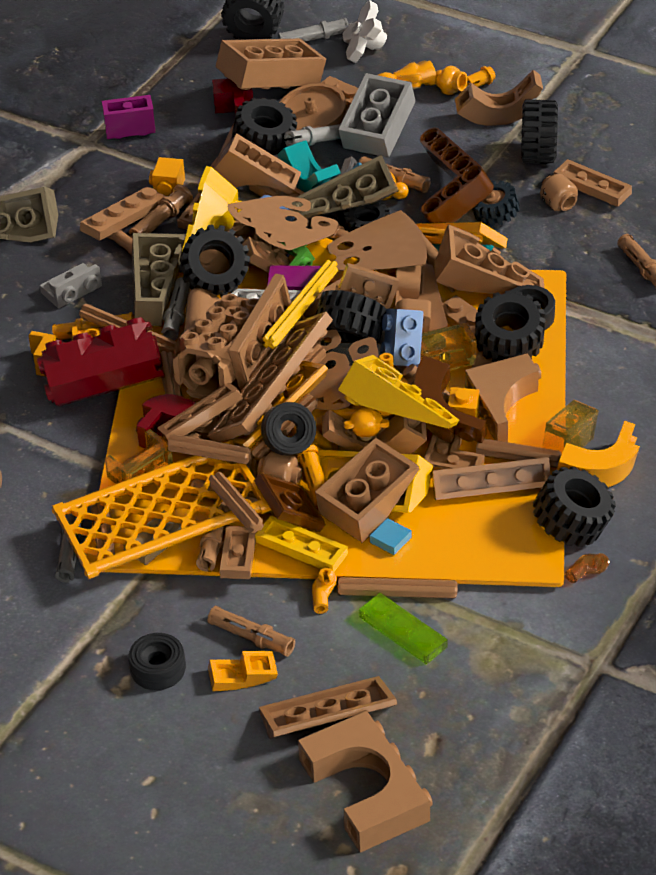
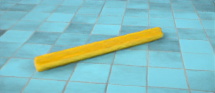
M325 261L262 338L265 342L263 344L265 348L275 349L338 272L336 267L338 263L336 261Z

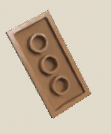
M380 676L261 706L259 711L269 739L348 719L365 711L371 713L397 705V700Z

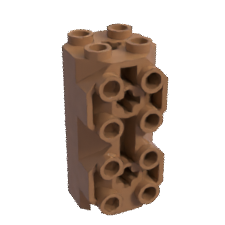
M234 294L223 295L221 301L215 302L206 311V319L196 321L195 326L187 329L179 337L181 352L173 359L174 377L179 385L183 383L188 388L186 392L190 397L204 399L227 383L231 384L236 379L229 348L259 299L241 298Z

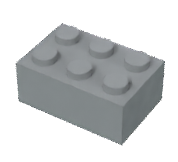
M366 73L338 129L343 148L389 158L416 102L412 83Z

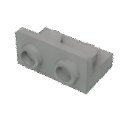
M82 263L41 284V294L59 309L102 286L100 267L96 264L87 267Z

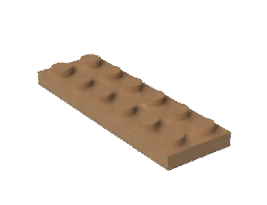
M327 312L296 322L279 345L271 350L240 391L243 399L237 402L235 408L225 412L207 436L211 441L233 440L235 437L243 434L247 436L258 427L257 421L272 408L271 402L275 397L284 392L286 382L300 370V363L313 353L315 343L327 334L326 328L333 320Z

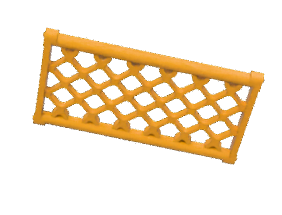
M232 440L223 442L235 445ZM193 455L69 502L52 505V513L64 530L84 569V574L89 580L99 576V573L239 521L232 511L225 513L223 510L218 509L223 500L216 492L207 490L210 485L209 477L215 475L219 469L223 468L233 471L227 479L234 487L244 489L241 494L244 499L250 491L253 492L258 501L251 502L248 499L245 500L256 513L263 514L271 511V508L255 484V478L247 465L231 464L222 460ZM205 463L214 466L209 474L196 472V467ZM178 473L187 476L182 484L169 482V477ZM238 473H241L246 482L234 479ZM195 478L206 481L201 488L188 485ZM151 483L160 486L155 494L142 492V487ZM165 489L178 490L174 498L161 496ZM124 493L132 496L128 504L116 503L114 498ZM184 493L198 495L194 502L180 501ZM204 497L217 499L212 507L199 505ZM138 499L151 501L145 509L134 507ZM97 503L105 507L102 513L98 515L87 512V507ZM157 503L170 505L165 513L152 511ZM177 507L190 509L185 517L172 515ZM111 509L124 511L118 519L106 517ZM198 511L209 514V519L199 523L191 520V517ZM70 513L77 517L71 525H69L65 515ZM130 513L143 515L138 523L125 521ZM151 517L162 520L156 528L144 526V524ZM84 519L96 521L91 529L78 527ZM168 522L181 524V530L170 534L163 529ZM104 523L115 525L109 534L97 532V530ZM121 528L134 530L129 538L116 536ZM141 532L154 534V540L144 544L136 541V538ZM75 534L85 535L87 538L82 544H79ZM94 538L107 540L102 548L89 547L91 540ZM112 543L126 545L125 551L114 555L112 552L107 551ZM85 553L98 555V561L89 563Z

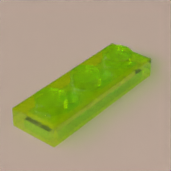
M382 593L376 595L359 609V617L426 665L448 648V639Z

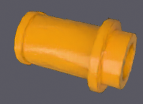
M483 66L480 68V71L467 76L469 81L467 86L470 83L477 87L484 84H492L496 78L492 67Z

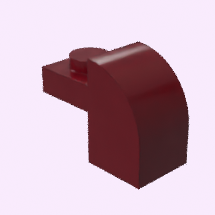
M228 78L212 80L215 114L235 112L236 115L237 108L243 102L250 101L253 98L252 88L250 90L240 89L236 86L237 84Z
M162 394L145 401L142 404L144 417L140 418L136 425L139 446L149 450L161 436L157 428L196 404V401L175 394Z

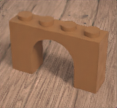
M367 711L298 740L299 761L314 783L354 767L375 770L388 781L384 789L376 795L344 808L345 830L360 853L430 822V807L433 805L429 792L426 788L421 789L416 782V776L411 766H405L397 746L393 742H388L381 723L378 720L374 721Z

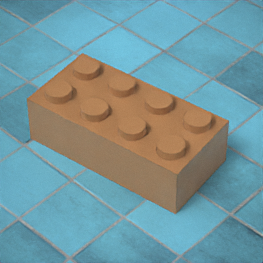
M300 38L222 40L216 68L226 78L231 79L237 84L238 88L243 90H250L251 88L270 89L271 87L288 89L290 86L301 87L320 83L326 58Z

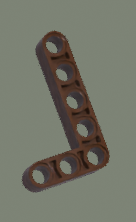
M433 127L421 135L420 142L431 159L453 178L451 182L422 205L421 212L429 223H454L485 199L493 191L494 185L483 168L440 129Z

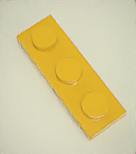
M270 516L263 524V529L258 530L255 534L256 543L320 569L331 568L333 572L336 571L348 555V546L273 516Z

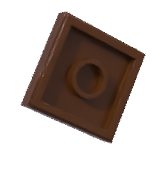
M259 473L255 478V484L277 519L318 532L326 525L303 486L263 473Z

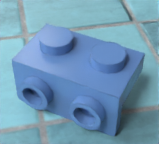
M386 309V314H384L382 319L385 338L380 347V355L383 353L392 354L393 365L409 366L411 364H419L423 311Z

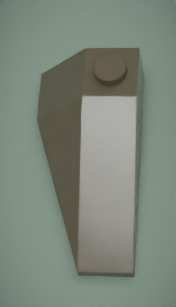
M382 155L297 196L296 198L310 201L311 209L304 212L293 211L299 212L305 218L376 203L399 192ZM292 202L293 206H303L300 202Z
M41 187L0 196V239L32 243L55 238L58 210L53 189Z

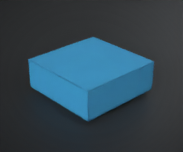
M387 518L370 535V543L395 555L412 538V530Z

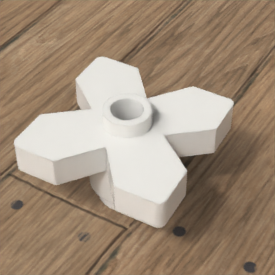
M370 0L362 7L358 21L350 23L342 34L344 42L349 44L346 51L347 59L354 63H357L363 55L365 47L371 50H380L387 39V34L383 32L381 21L375 19L378 13L377 4Z

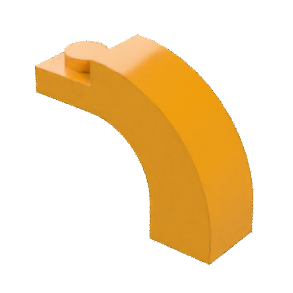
M624 421L616 443L604 450H588L566 443L557 470L561 467L568 469L576 467L578 470L583 469L592 476H597L598 480L602 483L604 482L608 487L620 483L632 471L640 446L635 445L637 437L632 436L635 424Z

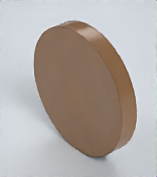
M316 83L298 87L285 95L280 101L286 104L285 107L291 108L292 114L296 115V130H301L307 126L317 128L341 124L348 111L343 92L329 84Z

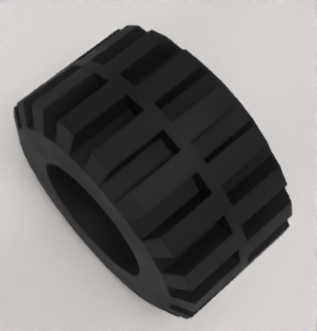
M226 0L221 12L222 24L227 26L226 31L234 34L233 38L236 40L238 38L242 40L271 39L276 34L284 13V2H281V0ZM244 8L254 9L261 15L250 14Z
M263 97L260 99L252 98L250 101L243 102L237 108L232 138L237 133L268 153L276 155L282 149L288 147L285 141L293 140L292 138L284 139V135L287 131L296 130L297 118L295 114H292L291 108L285 107L286 104L282 102L279 103L275 99L269 100Z
M525 99L522 105L521 159L523 163L555 162L558 129V104L556 100Z
M208 225L206 230L202 227L197 230L195 235L192 234L188 238L179 261L181 264L179 269L180 273L184 274L182 277L183 281L190 283L189 288L191 290L202 288L216 296L220 294L222 297L227 295L228 292L232 293L235 291L238 285L241 284L249 268L250 256H247L249 251L247 245L243 246L242 244L244 239L241 236L238 238L234 236L236 231L230 229L229 232L224 231L225 226L219 225L218 229H214V225ZM209 249L222 252L229 261V270L222 274H212L206 271L200 263V254Z
M328 290L322 292L315 315L327 312L333 319L326 328L327 331L337 330L343 343L349 342L353 344L356 341L372 337L379 344L383 331L382 319L384 314H386V308L369 297L349 291Z
M504 291V294L497 292L493 294V298L487 297L484 299V304L479 305L475 317V343H477L479 352L483 351V356L486 359L492 358V362L527 353L531 359L532 356L536 357L540 352V348L543 347L546 320L544 310L540 309V303L538 301L533 302V297L530 295L522 296V292L516 291V294L511 293V291ZM514 326L519 329L514 331H508L501 329V327Z
M561 467L549 475L533 502V507L535 508L533 513L538 518L537 523L539 526L544 527V531L548 535L554 536L555 540L563 541L566 545L572 546L575 544L577 547H583L584 544L590 545L599 538L614 515V508L616 507L615 501L612 500L614 496L612 492L607 490L608 486L604 482H600L597 476H592L588 471L578 470L576 467H570V469Z

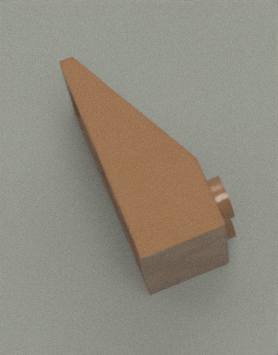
M375 438L315 491L319 513L363 543L386 520L418 473L419 466Z

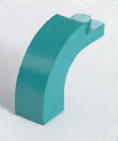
M306 140L285 147L277 154L280 160L301 172L296 188L303 192L318 187L341 174L337 164L321 169L315 161Z

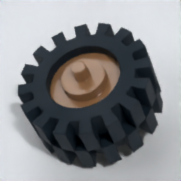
M502 180L498 184H496V181H491L494 185L493 191L472 208L477 222H482L485 225L489 223L490 227H495V223H498L500 226L503 225L502 221L504 220L507 223L510 222V216L514 218L517 216L516 212H519L520 205L513 185L511 186V183L507 182L505 184Z

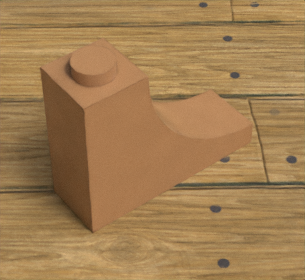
M237 133L210 166L235 188L245 185H262L278 189L288 195L295 190L301 172Z
M528 353L465 370V388L480 390L479 415L483 420H486V427L494 440L508 442L507 412L523 397L538 392V380L541 379V370L539 365L532 361Z

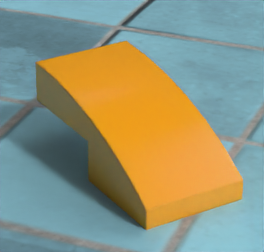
M242 651L239 660H210L208 665L212 691L248 688L277 679L278 675L273 651Z

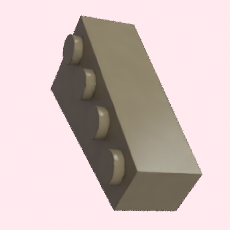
M133 233L132 281L134 318L142 317L145 322H150L152 326H162L164 312L168 308L175 281L180 272L179 266L181 262L179 260L186 234Z

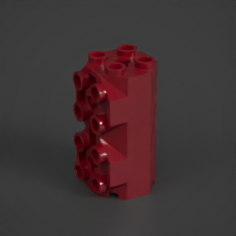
M142 317L126 321L127 326L118 328L115 325L102 327L99 329L100 335L95 337L85 332L72 336L73 341L65 343L61 340H55L46 343V350L41 351L42 357L37 358V363L41 374H44L48 380V384L44 385L48 401L55 402L57 406H63L164 378V371L159 370L163 364L156 337L152 336L150 331L153 330L151 323L145 322Z

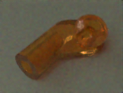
M602 553L584 554L565 572V577L569 582L576 583L584 574L603 573L609 566V558Z

